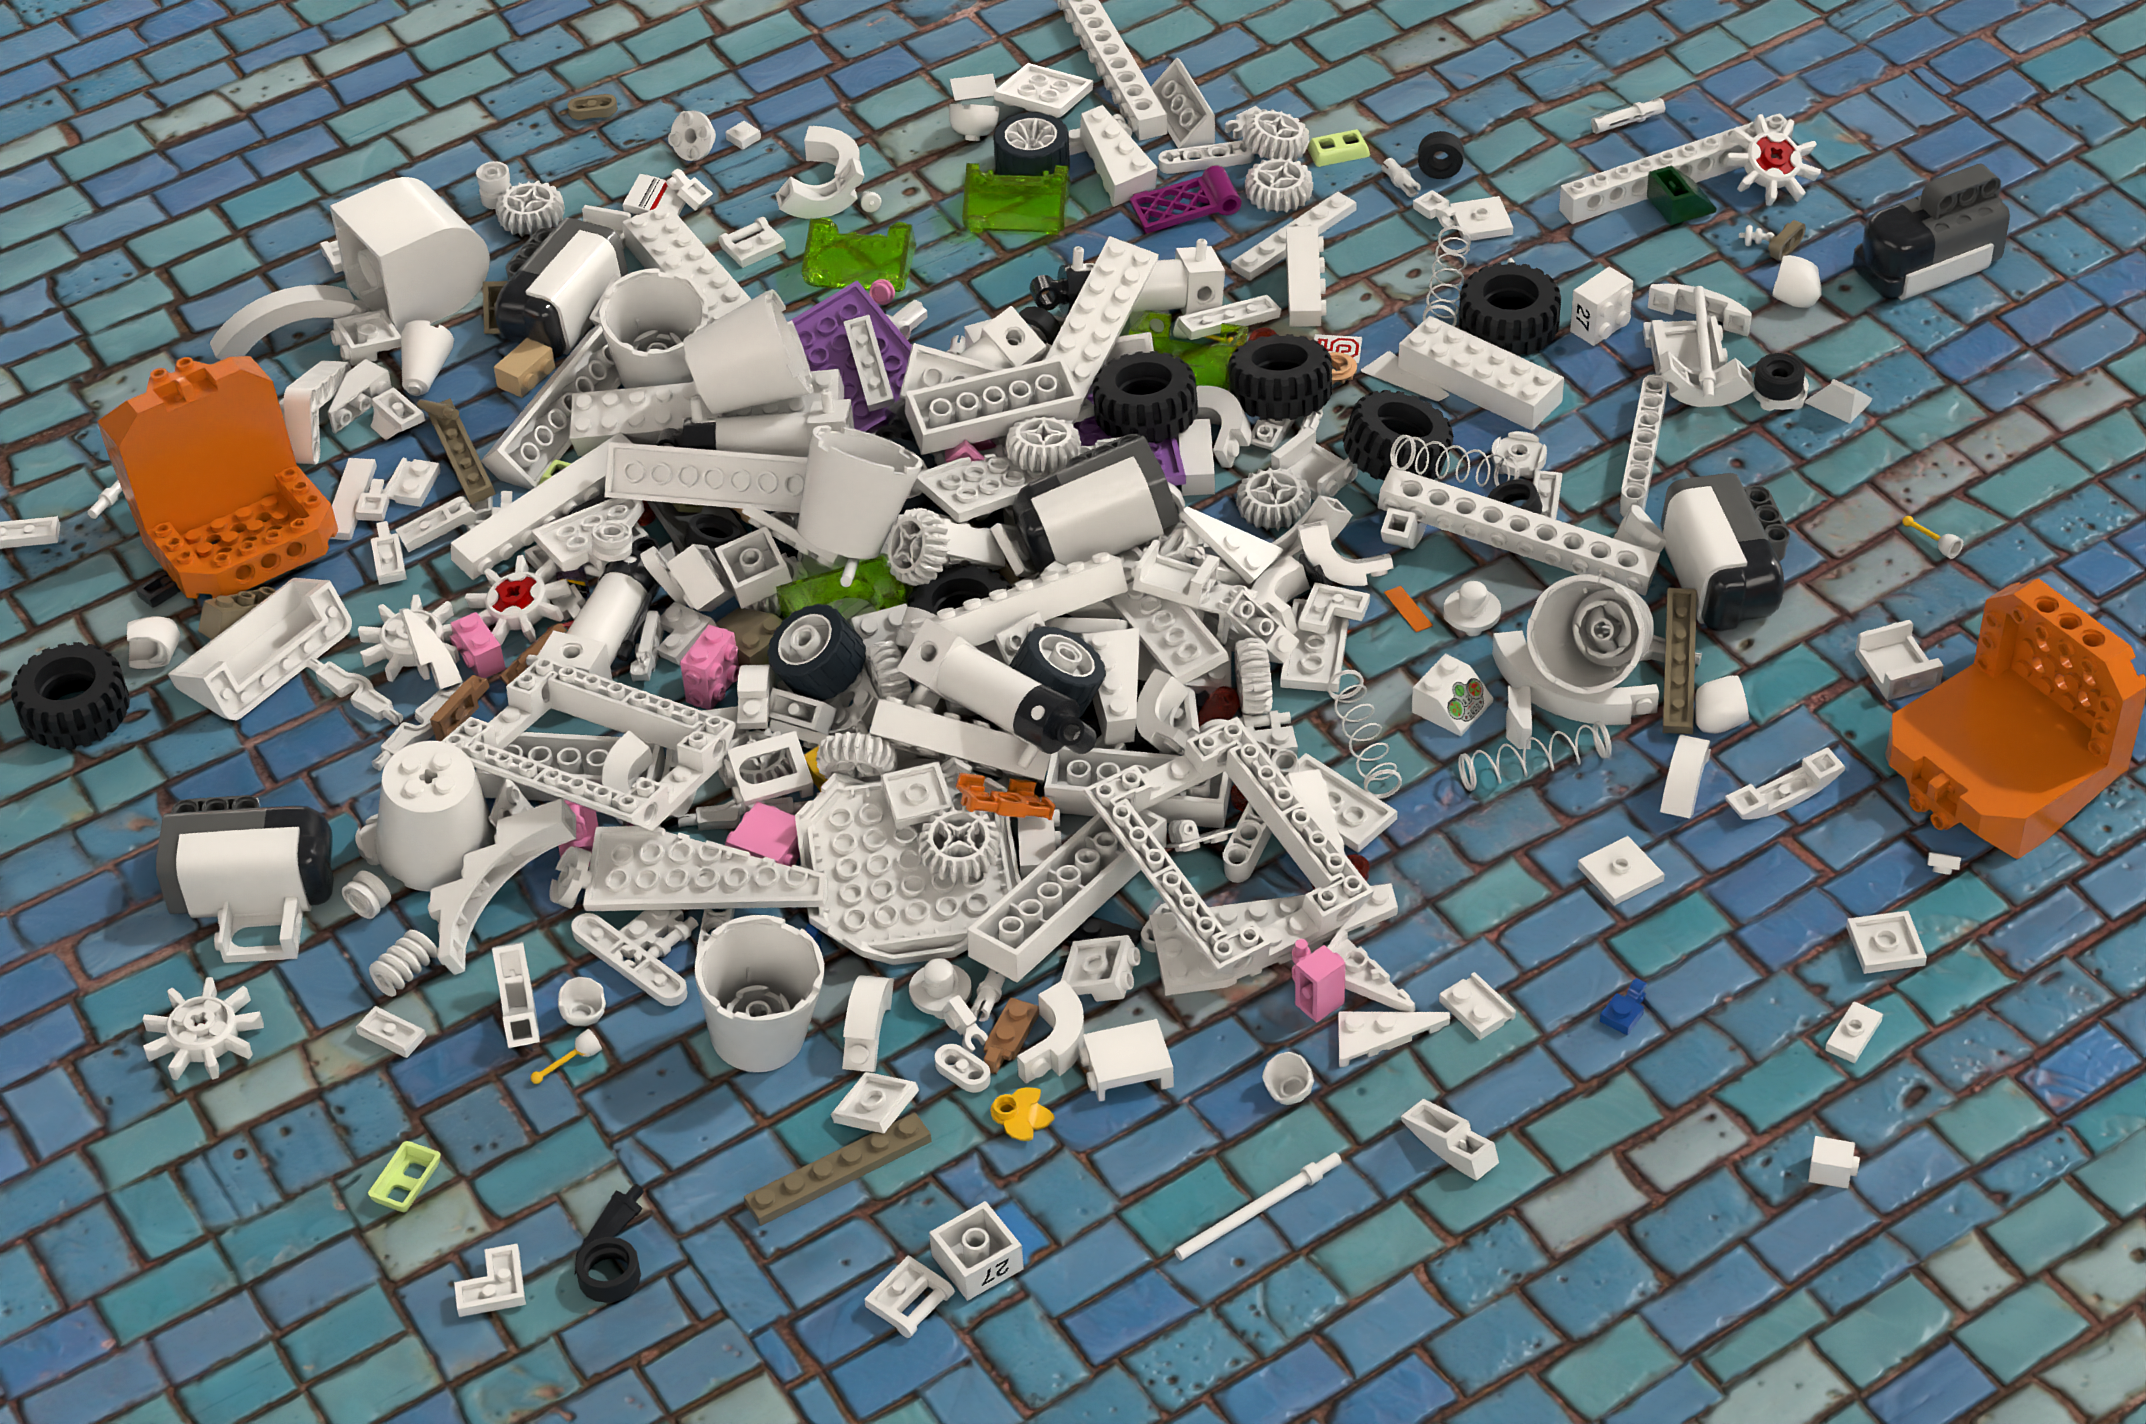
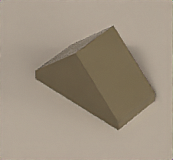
M508 281L483 282L484 334H501L496 323L495 305L498 294Z

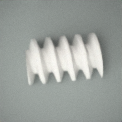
M409 930L404 934L403 938L396 941L395 945L389 947L386 953L380 955L378 961L370 965L369 972L371 978L383 993L393 997L396 995L395 988L403 989L405 987L404 980L408 982L413 980L412 972L420 973L422 971L421 965L428 966L430 964L429 957H437V947L424 934L416 930Z

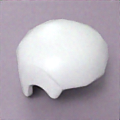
M576 977L567 980L560 988L558 1008L562 1018L567 1023L573 1026L586 1027L597 1023L604 1014L606 1002L603 987L593 979Z
M1292 1052L1275 1055L1267 1062L1262 1076L1270 1096L1276 1102L1284 1105L1301 1102L1311 1093L1314 1083L1311 1068L1305 1058Z

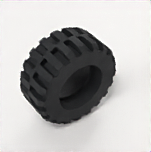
M1508 262V264L1504 265L1495 263L1492 267H1482L1479 272L1475 271L1462 285L1459 304V328L1517 356L1520 354H1525L1526 356L1533 354L1536 349L1540 351L1545 348L1558 333L1561 310L1560 289L1548 274L1544 275L1542 270L1538 268L1533 269L1527 264L1516 265V262Z
M1274 334L1270 337L1261 336L1257 337L1254 341L1249 340L1245 342L1243 346L1240 345L1229 359L1230 393L1237 398L1248 416H1257L1262 420H1294L1300 416H1309L1313 411L1321 410L1332 395L1331 355L1323 345H1320L1314 339L1308 340L1304 336L1295 337L1293 334H1286V336H1279V334Z
M1139 351L1132 355H1121L1119 359L1116 360L1114 358L1108 362L1107 366L1104 365L1093 380L1092 392L1095 419L1101 430L1112 438L1136 434L1140 437L1144 436L1148 443H1161L1164 439L1168 438L1171 440L1177 437L1178 433H1184L1196 419L1198 400L1195 374L1187 363L1179 357L1173 358L1169 353L1159 354L1158 351L1143 353V351Z
M1383 390L1380 393L1374 391L1366 394L1355 403L1343 435V446L1350 461L1353 464H1357L1359 470L1363 473H1369L1370 477L1376 480L1381 479L1384 481L1391 466L1393 467L1390 453L1393 443L1399 436L1419 437L1425 444L1439 441L1447 448L1452 446L1454 435L1448 419L1443 418V413L1439 409H1434L1431 403L1423 402L1414 395H1405V392L1397 391L1395 393L1390 390ZM1403 438L1402 440H1400V442L1398 443V445H1397V447H1396L1395 455H1396V452H1397V449L1399 448V446H1400L1407 438ZM1414 440L1416 445L1415 458L1411 466L1404 471L1419 475L1415 469V461L1424 445L1422 442ZM1410 441L1403 444L1397 456V466L1399 468L1404 467L1410 459L1412 450ZM1439 444L1427 446L1429 464L1426 471L1420 476L1432 480L1437 478L1435 471L1436 463L1444 451L1443 447ZM1425 448L1418 459L1417 468L1419 472H1422L1426 466L1427 452ZM1446 452L1442 455L1438 464L1437 471L1439 475L1447 458Z
M953 564L951 568L942 567L943 571L937 572L936 580H930L929 584L915 586L909 595L907 607L919 608L937 616L939 610L945 608L956 609L964 606L963 603L967 600L974 598L981 600L990 597L989 593L999 589H1006L1007 591L1013 587L999 573L995 572L993 574L990 568L984 566L977 568L976 564H968V566Z
M73 642V645H67L66 643L58 644L56 648L50 649L48 647L42 650V653L38 656L33 655L28 659L27 665L23 664L19 668L18 675H15L11 684V698L21 728L30 739L43 746L48 744L52 749L60 750L61 747H65L67 750L76 749V746L83 745V747L92 745L91 742L95 740H103L107 737L108 732L113 733L118 728L119 722L124 720L130 704L129 692L117 659L103 648L100 649L93 644L85 646L82 642ZM85 691L71 699L57 700L69 693Z

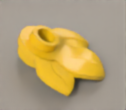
M1032 1087L1017 1089L1012 1095L1004 1094L998 1096L990 1109L992 1119L996 1123L1004 1125V1129L1009 1136L1020 1141L1032 1140L1033 1130L1043 1129L1055 1119L1054 1114L1050 1110L1038 1104L1041 1090Z

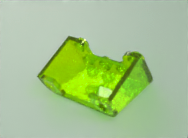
M825 217L819 219L810 218L801 270L803 280L813 287L843 289L858 281L865 290L870 291L874 281L886 279L893 285L895 292L903 291L906 287L917 245L913 227L911 224L896 222L888 227V236L882 234L860 235L855 232L842 234L839 233L837 225L831 219Z
M1146 310L1130 328L1129 335L1151 332L1154 351H1158L1159 354L1169 353L1173 358L1179 357L1187 363L1195 374L1196 388L1197 386H1214L1225 390L1229 388V359L1240 345L1243 346L1247 342L1248 335L1247 326L1222 323L1220 343L1212 346L1169 339L1171 314ZM1151 320H1161L1164 324L1163 331H1154L1150 326ZM1231 331L1237 332L1231 343L1228 342L1227 333Z

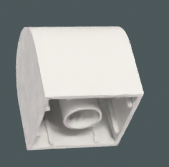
M409 177L395 178L330 205L347 288L368 306L370 312L384 309L400 336L405 325L409 322L426 320L431 321L430 324L459 311L482 288L490 265V256L486 243L426 183Z

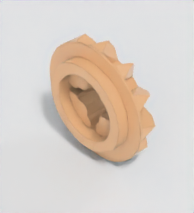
M1329 353L1332 366L1335 368L1332 369V385L1335 382L1344 384L1346 380H1353L1354 374L1357 373L1356 361L1345 353Z

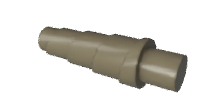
M418 400L417 402L419 409L440 418L456 420L459 417V411L449 404L427 400Z

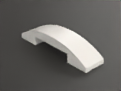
M1652 284L1649 289L1648 308L1673 315L1676 309L1696 314L1693 291L1695 287L1681 284ZM1704 289L1707 317L1716 316L1718 321L1723 322L1722 330L1748 337L1752 313L1733 299Z
M1827 747L1802 759L1801 768L1757 789L1752 784H1749L1726 795L1725 800L1741 819H1757L1770 816L1810 798L1845 771V766Z

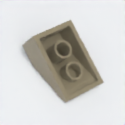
M738 607L715 624L716 627L734 632L736 646L738 647V663L741 667V665H769V657L767 656L769 642L774 635V631L781 625L783 620L772 613Z

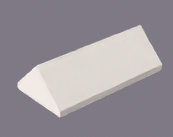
M1176 58L1151 86L1167 113V131L1178 149L1214 144L1215 114L1181 60Z

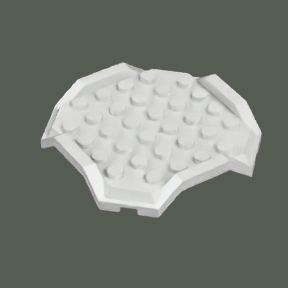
M953 757L940 765L953 806L956 810H962L964 807L960 803L962 793L956 788L959 773L977 774L973 772V767ZM834 773L822 785L819 795L812 802L809 800L795 815L801 867L825 873L828 878L825 907H807L809 923L858 955L890 965L958 956L968 950L967 929L1021 882L1010 816L979 811L980 816L987 814L990 822H995L997 831L1000 834L1001 842L999 844L1001 845V851L999 856H997L996 865H990L988 874L980 872L979 880L970 876L967 883L964 882L963 878H957L953 884L951 877H947L942 881L939 873L931 875L929 867H924L922 863V857H920L918 852V836L922 833L923 823H929V821L896 829L880 780L864 782ZM987 777L984 780V792H988L989 796L991 790L1006 792V787ZM980 838L975 841V847L977 849L982 847L983 842ZM941 839L936 844L938 850L943 848L944 841Z

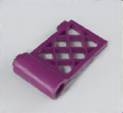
M1218 165L1207 168L1201 177L1151 192L1146 190L1133 194V197L1130 198V204L1146 234L1216 212L1225 216L1232 215L1240 209L1242 204L1225 169ZM1200 188L1197 194L1188 192L1189 189ZM1169 195L1176 196L1173 201L1164 199V197ZM1182 198L1192 200L1189 205L1180 203ZM1146 202L1152 203L1149 208L1139 206V204ZM1198 202L1208 204V206L1201 208L1196 207ZM1159 205L1168 207L1165 212L1156 210ZM1174 209L1184 211L1178 215L1171 214ZM1150 216L1160 218L1155 222H1147Z

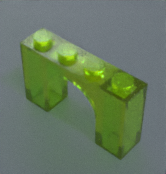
M883 555L859 562L852 584L849 587H844L841 584V577L845 567L776 586L779 608L784 618H788L793 612L805 606H812L814 604L827 605L830 602L844 598L866 600L872 604L876 611L907 604L903 584L901 581L896 580V576L890 574L891 568L886 566L887 560Z

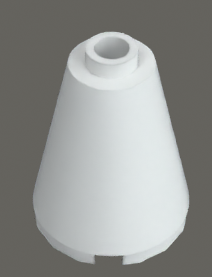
M415 320L407 323L401 333L402 386L409 394L414 396H420L429 391L453 349L454 338L449 330L442 325H439L438 328L430 326L431 321Z

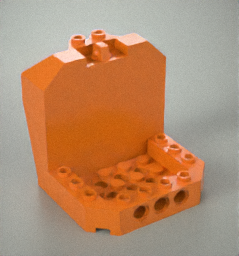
M251 356L228 357L211 365L193 361L190 357H184L176 362L175 371L172 373L164 368H157L150 373L145 393L126 400L97 421L107 453L143 544L162 568L167 571L171 579L176 582L186 598L198 599L199 594H211L214 599L217 596H229L238 594L240 591H246L324 556L329 549L328 541L330 537H335L338 532L331 503L296 464L274 383ZM216 539H220L218 543L213 545L211 544V542L215 541Z
M2039 578L2032 579L2024 584H2020V582L2010 584L1986 599L1974 663L1892 714L1885 756L1889 766L1905 778L1910 793L1909 804L1911 808L1918 813L1931 810L1933 812L1931 822L1938 830H1948L1961 822L1977 836L2017 860L2044 843L2117 777L2129 769L2146 700V677L2144 674L2137 675L2131 662L2136 657L2131 645Z

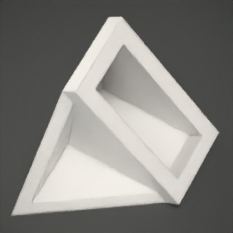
M1833 379L1830 385L1805 400L1804 403L1851 423L1871 403L1873 398Z

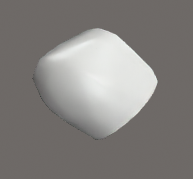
M1783 256L1772 296L1794 307L1809 308L1813 306L1821 296L1818 267L1800 257Z
M160 616L129 621L127 624L129 667L151 669L168 665L180 638V632L176 623L170 618Z
M1726 676L1706 682L1697 689L1694 709L1695 722L1702 732L1712 734L1726 732L1749 720L1747 701L1739 676Z

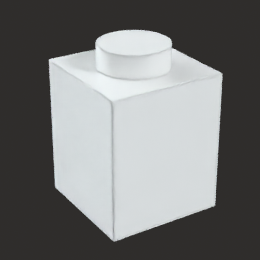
M1815 1136L1808 1182L1848 1189L1850 1176L1857 1177L1860 1157L1853 1156L1855 1143Z

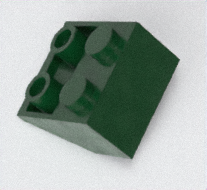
M1672 165L1649 172L1647 197L1670 225L1716 213L1717 208L1693 179Z

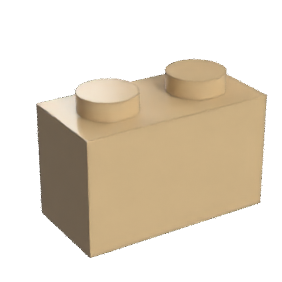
M526 338L494 366L497 387L521 398L555 369L552 348L529 338Z

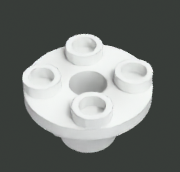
M683 111L672 124L668 142L684 160L698 161L709 154L716 134L706 115L699 111Z
M1468 581L1460 589L1447 597L1444 603L1443 617L1450 625L1465 631L1467 635L1478 636L1482 631L1488 630L1497 624L1501 617V604L1495 595L1487 591L1484 584L1478 581Z
M942 958L929 961L925 967L913 975L909 984L910 1000L914 1006L924 1013L935 1015L939 1019H944L942 1010L950 999L959 994L967 1004L972 995L971 980L968 974L962 968Z

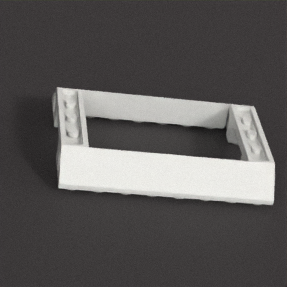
M540 657L506 686L508 706L489 723L469 717L441 742L454 745L465 752L472 761L474 768L653 831L722 766L736 728V723L551 659ZM552 708L624 734L629 730L642 740L677 751L678 765L660 782L641 777L631 786L632 789L624 795L621 791L518 756L503 749Z
M1238 717L1188 739L1183 756L1142 774L1135 764L1084 788V794L1218 973L1243 976L1291 952L1297 940L1304 939L1309 943L1343 926L1374 894L1369 884ZM1224 771L1316 888L1305 894L1302 909L1261 929L1252 920L1238 927L1236 932L1228 936L1225 929L1138 815V812Z

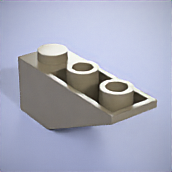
M261 587L258 590L240 591L238 594L217 596V598L205 600L198 631L213 640L276 590L270 587Z

